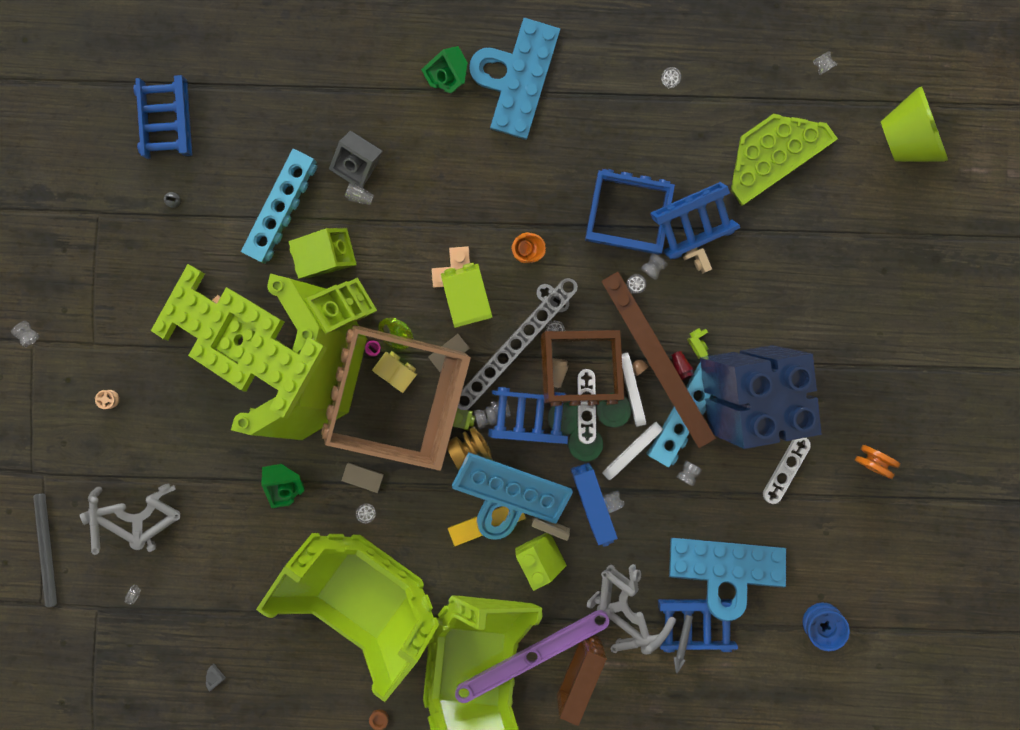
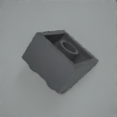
M349 131L339 141L329 170L362 189L377 166L383 151L352 131Z

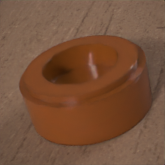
M381 709L373 711L369 718V724L375 730H383L389 722L388 714Z

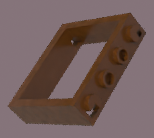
M620 330L545 331L541 334L544 403H550V406L558 407L562 406V403H569V406H581V402H588V406L600 405L599 402L615 405L618 404V401L624 400ZM611 341L614 394L554 395L552 342Z
M593 635L578 643L557 693L560 719L577 726L580 724L607 660L601 639L597 635Z

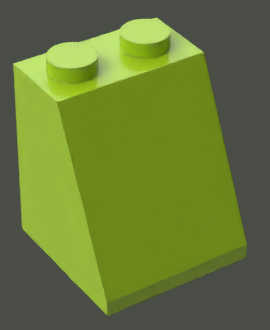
M326 228L289 241L290 253L293 256L298 279L310 278L357 265L347 228Z
M468 263L463 265V268L456 270L455 268H449L444 273H441L455 328L492 318L478 264Z
M544 533L515 548L516 558L533 591L552 582L567 566L552 535L549 533Z

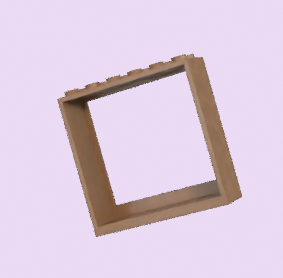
M352 325V328L348 329L346 333L347 348L342 349L340 357L342 359L341 362H343L342 367H338L336 372L338 383L337 386H333L331 392L333 403L328 405L326 412L328 422L327 424L324 423L321 435L325 445L441 471L471 357L465 352ZM358 334L445 355L420 452L333 433Z

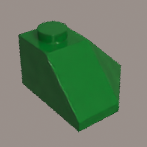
M459 46L443 49L421 70L431 87L441 88L445 92L453 93L465 82L468 62Z
M277 464L262 467L261 485L271 508L290 506L294 502V498L304 492L305 488L300 475L284 465Z

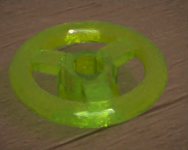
M385 318L378 325V331L384 332V326L387 324L390 334L413 340L410 328L401 320ZM383 340L387 345L395 349L410 347Z

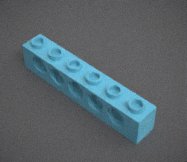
M292 149L241 250L242 253L265 264L271 260L274 254L273 248L275 244L281 241L283 236L281 232L284 226L287 227L290 223L292 210H296L300 200L298 198L301 192L304 193L308 187V178L310 175L313 176L317 169V162L313 158ZM302 169V175L295 178V170ZM288 186H293V193L286 195L285 189ZM279 203L285 204V209L282 212H277V205ZM271 220L276 221L274 229L268 228V223ZM262 237H267V244L261 247L259 243L260 239Z
M700 362L686 388L703 415L706 411L705 399L713 398L714 396L704 392ZM700 390L702 398L696 401L693 397L694 392ZM675 407L662 427L663 430L657 435L647 452L648 456L667 467L675 464L679 456L677 455L679 449H683L688 442L686 437L689 431ZM681 423L683 430L681 433L676 434L674 427L676 424ZM668 440L673 441V448L670 450H666L664 447L665 442Z

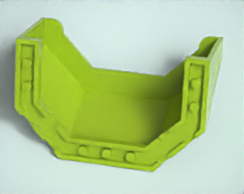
M270 274L268 290L272 295L279 298L298 330L293 351L300 354L308 337L326 346L327 350L288 419L282 418L269 409L275 399L274 397L258 408H250L249 413H239L236 415L231 430L255 436L304 440L322 429L323 424L328 422L326 412L328 405L333 403L331 397L332 388L337 386L338 383L336 372L338 367H342L343 362L340 359L342 349L347 348L348 344L347 340H345L348 329L352 328V325H359L356 321L325 334L305 302L306 298L325 290V288ZM358 334L336 420L349 413L367 342L365 335Z
M312 533L285 565L256 609L269 618H273L277 614H313L363 650L373 680L372 691L384 702L418 662L439 626L437 618H434L431 612L433 607L429 597L423 591L424 584L422 579L361 535L344 537V534L320 536L319 533Z
M451 596L449 605L444 606L438 614L439 626L428 645L423 702L425 708H429L430 716L428 721L430 729L519 730L511 707L513 704L514 678L467 703L459 702L455 697L457 686L462 682L515 655L521 639L533 625H538L542 620V607L526 602ZM462 688L458 692L461 697H467L470 694L466 688Z

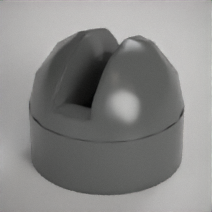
M174 192L165 194L164 203L168 207L176 208L180 205L181 198L178 194ZM168 197L176 198V201H169Z

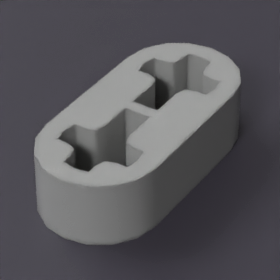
M548 284L540 285L537 289V297L542 302L547 296L542 298L540 289L545 290L548 288L549 294L554 290ZM553 296L550 299L551 306L556 307L557 303L553 301V299L556 298L560 300V298L558 296ZM569 300L566 302L565 308L562 307L558 312H564L568 309Z

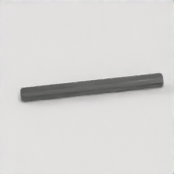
M40 493L35 494L33 498L44 601L46 607H53L57 605L46 495Z

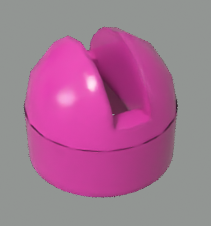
M369 341L366 344L365 352L367 355L374 357L380 353L381 347L377 341ZM371 346L377 352H372L368 347Z

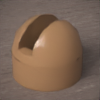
M637 360L632 364L633 372L636 376L649 367L642 360Z

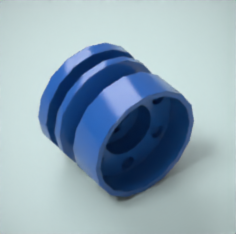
M824 602L816 603L804 613L802 620L804 631L817 648L824 651H834L845 645L850 634L849 624L836 607Z

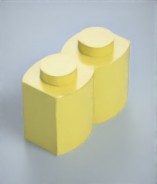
M393 351L390 353L385 352L372 371L404 393L417 375L414 372L416 368L408 362L404 365L399 361L401 357Z

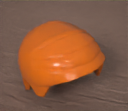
M523 233L516 237L512 244L513 255L521 263H533L545 255V242L537 234Z

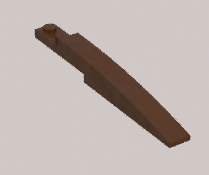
M619 272L602 280L604 287L698 448L715 440L714 434Z

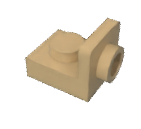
M694 248L686 252L687 255L683 257L685 261L695 256L694 264L698 271L701 270L702 274L712 270L703 248L700 250Z

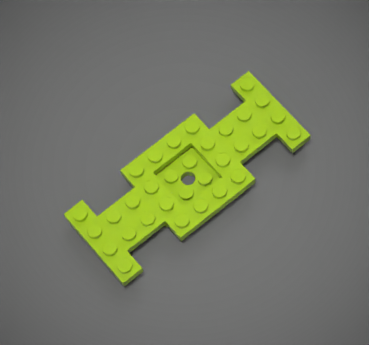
M187 264L151 331L167 341L177 325L198 339L188 356L245 392L255 376L278 390L269 409L282 418L288 419L327 347L308 337L300 354L296 353L276 339L285 323L284 321L227 287L218 303H215L196 291L205 273ZM243 336V342L239 345L238 341Z

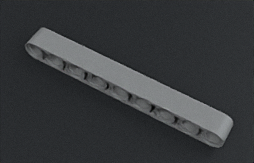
M563 279L462 389L461 396H467L470 402L467 405H462L459 402V409H469L575 294L577 283L573 279ZM570 281L573 284V290L567 293L563 290V285L565 282ZM553 296L560 298V304L556 307L550 304V299ZM540 310L547 312V318L544 321L537 319V313ZM528 324L534 326V332L531 335H527L523 331L524 327ZM519 339L522 343L521 347L518 349L512 348L510 345L511 341ZM500 353L508 355L509 359L506 363L498 361L497 357ZM486 368H494L496 374L493 377L486 376L484 372ZM474 382H480L483 388L480 391L473 390L472 384Z

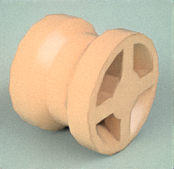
M102 390L97 393L95 403L101 409H112L118 405L119 396L113 390Z

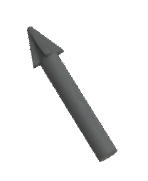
M685 615L677 656L674 657L676 673L679 672L686 661L684 656L693 616Z

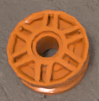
M862 445L861 450L867 454V457L857 456L855 461L873 472L893 479L894 474L888 470V467L899 468L900 463L880 451Z

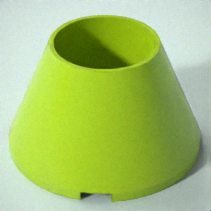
M921 86L881 121L895 161L945 162L948 158Z

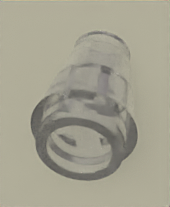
M349 183L344 197L348 198V201L370 205L374 195L356 183Z

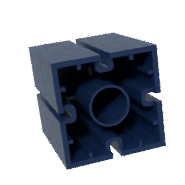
M770 345L741 350L740 353L729 352L700 357L704 392L716 396L715 398L705 399L708 426L715 436L743 449L779 443L780 439L790 441L822 435L818 398L807 395L808 392L817 391L812 353Z

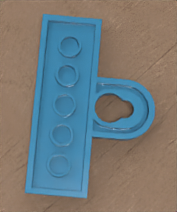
M523 18L513 54L494 48H483L473 55L470 61V74L473 80L482 87L501 92L490 129L527 140L560 28ZM501 62L506 66L507 73L501 79L491 78L489 74L484 72V65L486 63Z
M469 452L452 484V488L485 500L477 515V525L480 533L489 539H501L508 536L513 531L522 513L556 524L573 493L571 488ZM500 506L507 507L509 513L506 519L499 526H493L491 522L494 509Z
M671 538L669 577L707 581V606L709 611L715 618L721 621H733L739 618L746 609L747 584L786 587V548ZM726 582L733 585L736 591L730 607H724L718 596L720 584Z

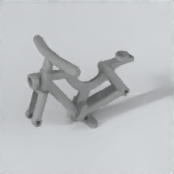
M169 483L162 485L158 488V492L147 496V506L138 514L126 513L124 511L126 505L123 503L98 508L97 497L102 493V488L96 487L91 491L88 496L89 509L80 514L82 523L84 525L89 523L91 553L96 555L100 551L99 524L129 541L132 549H142L147 541L148 552L155 550L156 543L151 541V538L180 519V512L158 500L162 495L176 490L175 485L170 486ZM155 508L168 515L142 533V521L148 518ZM115 513L118 518L132 522L133 535L103 518L102 515Z
M632 564L629 567V580L617 571L613 565H609L601 574V591H597L588 600L587 607L593 608L596 604H599L597 611L602 610L606 612L610 620L632 636L631 638L617 639L616 644L611 646L613 653L641 647L643 654H651L668 637L676 619L670 617L660 634L649 635L643 613H633L627 602L628 596H634L639 590L638 582L641 578V571L636 570V565ZM612 584H615L622 590L619 601L611 603ZM623 611L632 623L639 626L640 632L615 613Z

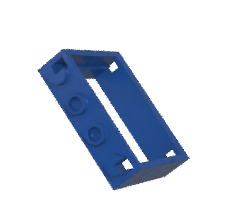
M611 169L599 170L585 241L660 255L665 239V231L661 224L659 225L656 244L593 232L602 180L665 192L663 207L671 204L675 185L670 184V181H665L664 179H659L658 182L651 180L652 178L648 176L637 178L632 177L633 174L628 172L616 174Z
M589 463L571 468L590 527L598 545L608 546L614 543V540L618 538L593 468Z

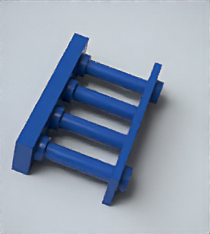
M182 75L174 76L172 84L146 86L143 80L135 78L134 94L137 96L140 142L137 145L138 152L146 159H151L150 151L177 149L183 156H192L187 79ZM173 92L175 94L176 101L173 103L147 105L146 94ZM168 111L177 113V120L173 123L148 124V113ZM171 130L178 132L176 142H149V132Z
M719 182L651 212L652 219L658 225H663L670 246L664 249L663 252L668 258H679L685 252L721 236L731 235L740 228V225L735 221H729L723 198L725 195L730 194L728 186ZM712 201L716 202L722 222L721 225L714 228L711 227L705 208L707 203ZM698 209L705 231L694 236L688 217L689 211ZM676 217L681 218L687 240L678 244L670 224L671 219Z
M498 387V391L492 390V394L500 396L497 426L494 429H489V437L567 444L568 436L562 435L561 431L563 403L562 406L555 407L553 430L549 434L544 433V430H542L544 395L510 392V388ZM555 392L554 395H566V393ZM507 396L518 397L516 427L513 430H506L504 426ZM526 398L537 399L535 426L532 432H525V428H523Z
M658 599V608L665 614V624L670 617H673L675 611H682L684 613V620L685 615L692 616L694 611H701L703 613V641H692L691 624L686 650L721 649L722 652H732V649H738L736 642L730 641V621H722L723 641H711V612L707 606V599ZM721 599V604L724 607H730L733 599ZM673 628L665 641L660 645V649L664 652L671 653L678 650L680 641H673Z

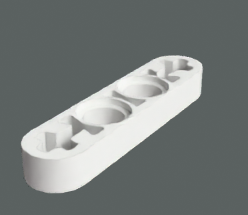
M626 352L622 354L623 378L636 427L646 425V420L630 356Z
M584 369L578 374L577 395H582L583 392H589L591 395L596 394L595 374L593 371ZM585 373H588V376L592 378L588 381V387L592 386V389H581V386H585V380L581 379ZM581 402V406H578V438L583 444H590L596 438V405L588 406V402ZM584 411H589L592 414V419L588 422L584 421L581 417ZM581 424H592V427H588V432L592 434V437L588 439L589 441L582 437V434L585 433V427L581 428Z
M657 422L653 423L603 471V475L608 480H611L663 428Z
M807 438L792 440L763 491V497L767 502L776 504L782 499L810 449V442ZM804 441L803 445H805V448H800L797 452L801 454L800 457L797 454L791 453L792 450L797 451L799 447L796 445L797 442ZM790 456H794L796 459V464L793 467H789L786 463L787 458ZM780 473L786 474L787 480L785 483L780 484L777 481V476ZM775 483L777 486L782 487V489L777 488L775 491L776 498H771L770 500L768 493L775 490L776 487L772 486Z

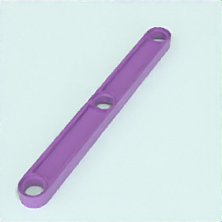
M602 610L595 611L462 682L456 688V699L461 703H467L604 630L609 625L607 613ZM599 615L606 618L605 623L602 625L595 623V618ZM529 652L537 654L538 657L535 661L527 659L526 656ZM466 688L470 694L467 697H461L458 692L460 689Z

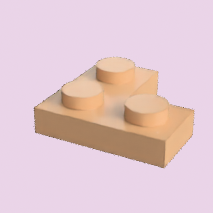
M469 247L449 248L451 267L432 268L433 288L444 287L441 273H444L446 269L455 268L456 270L470 263Z

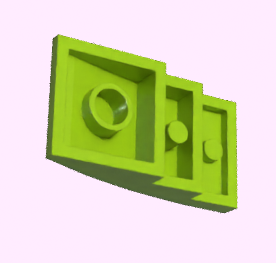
M358 278L334 285L305 299L325 334L350 325L377 311Z

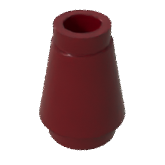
M682 351L671 355L673 366L681 380L694 375L692 372L694 369Z

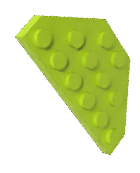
M772 114L740 137L731 186L732 193L741 206H743L838 138L827 123H817L806 119Z

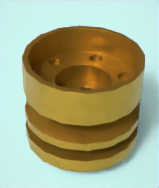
M475 427L470 429L472 438L469 437L466 431L463 432L465 442L462 443L457 437L452 438L448 442L447 450L458 470H460L468 452L492 460L488 444Z

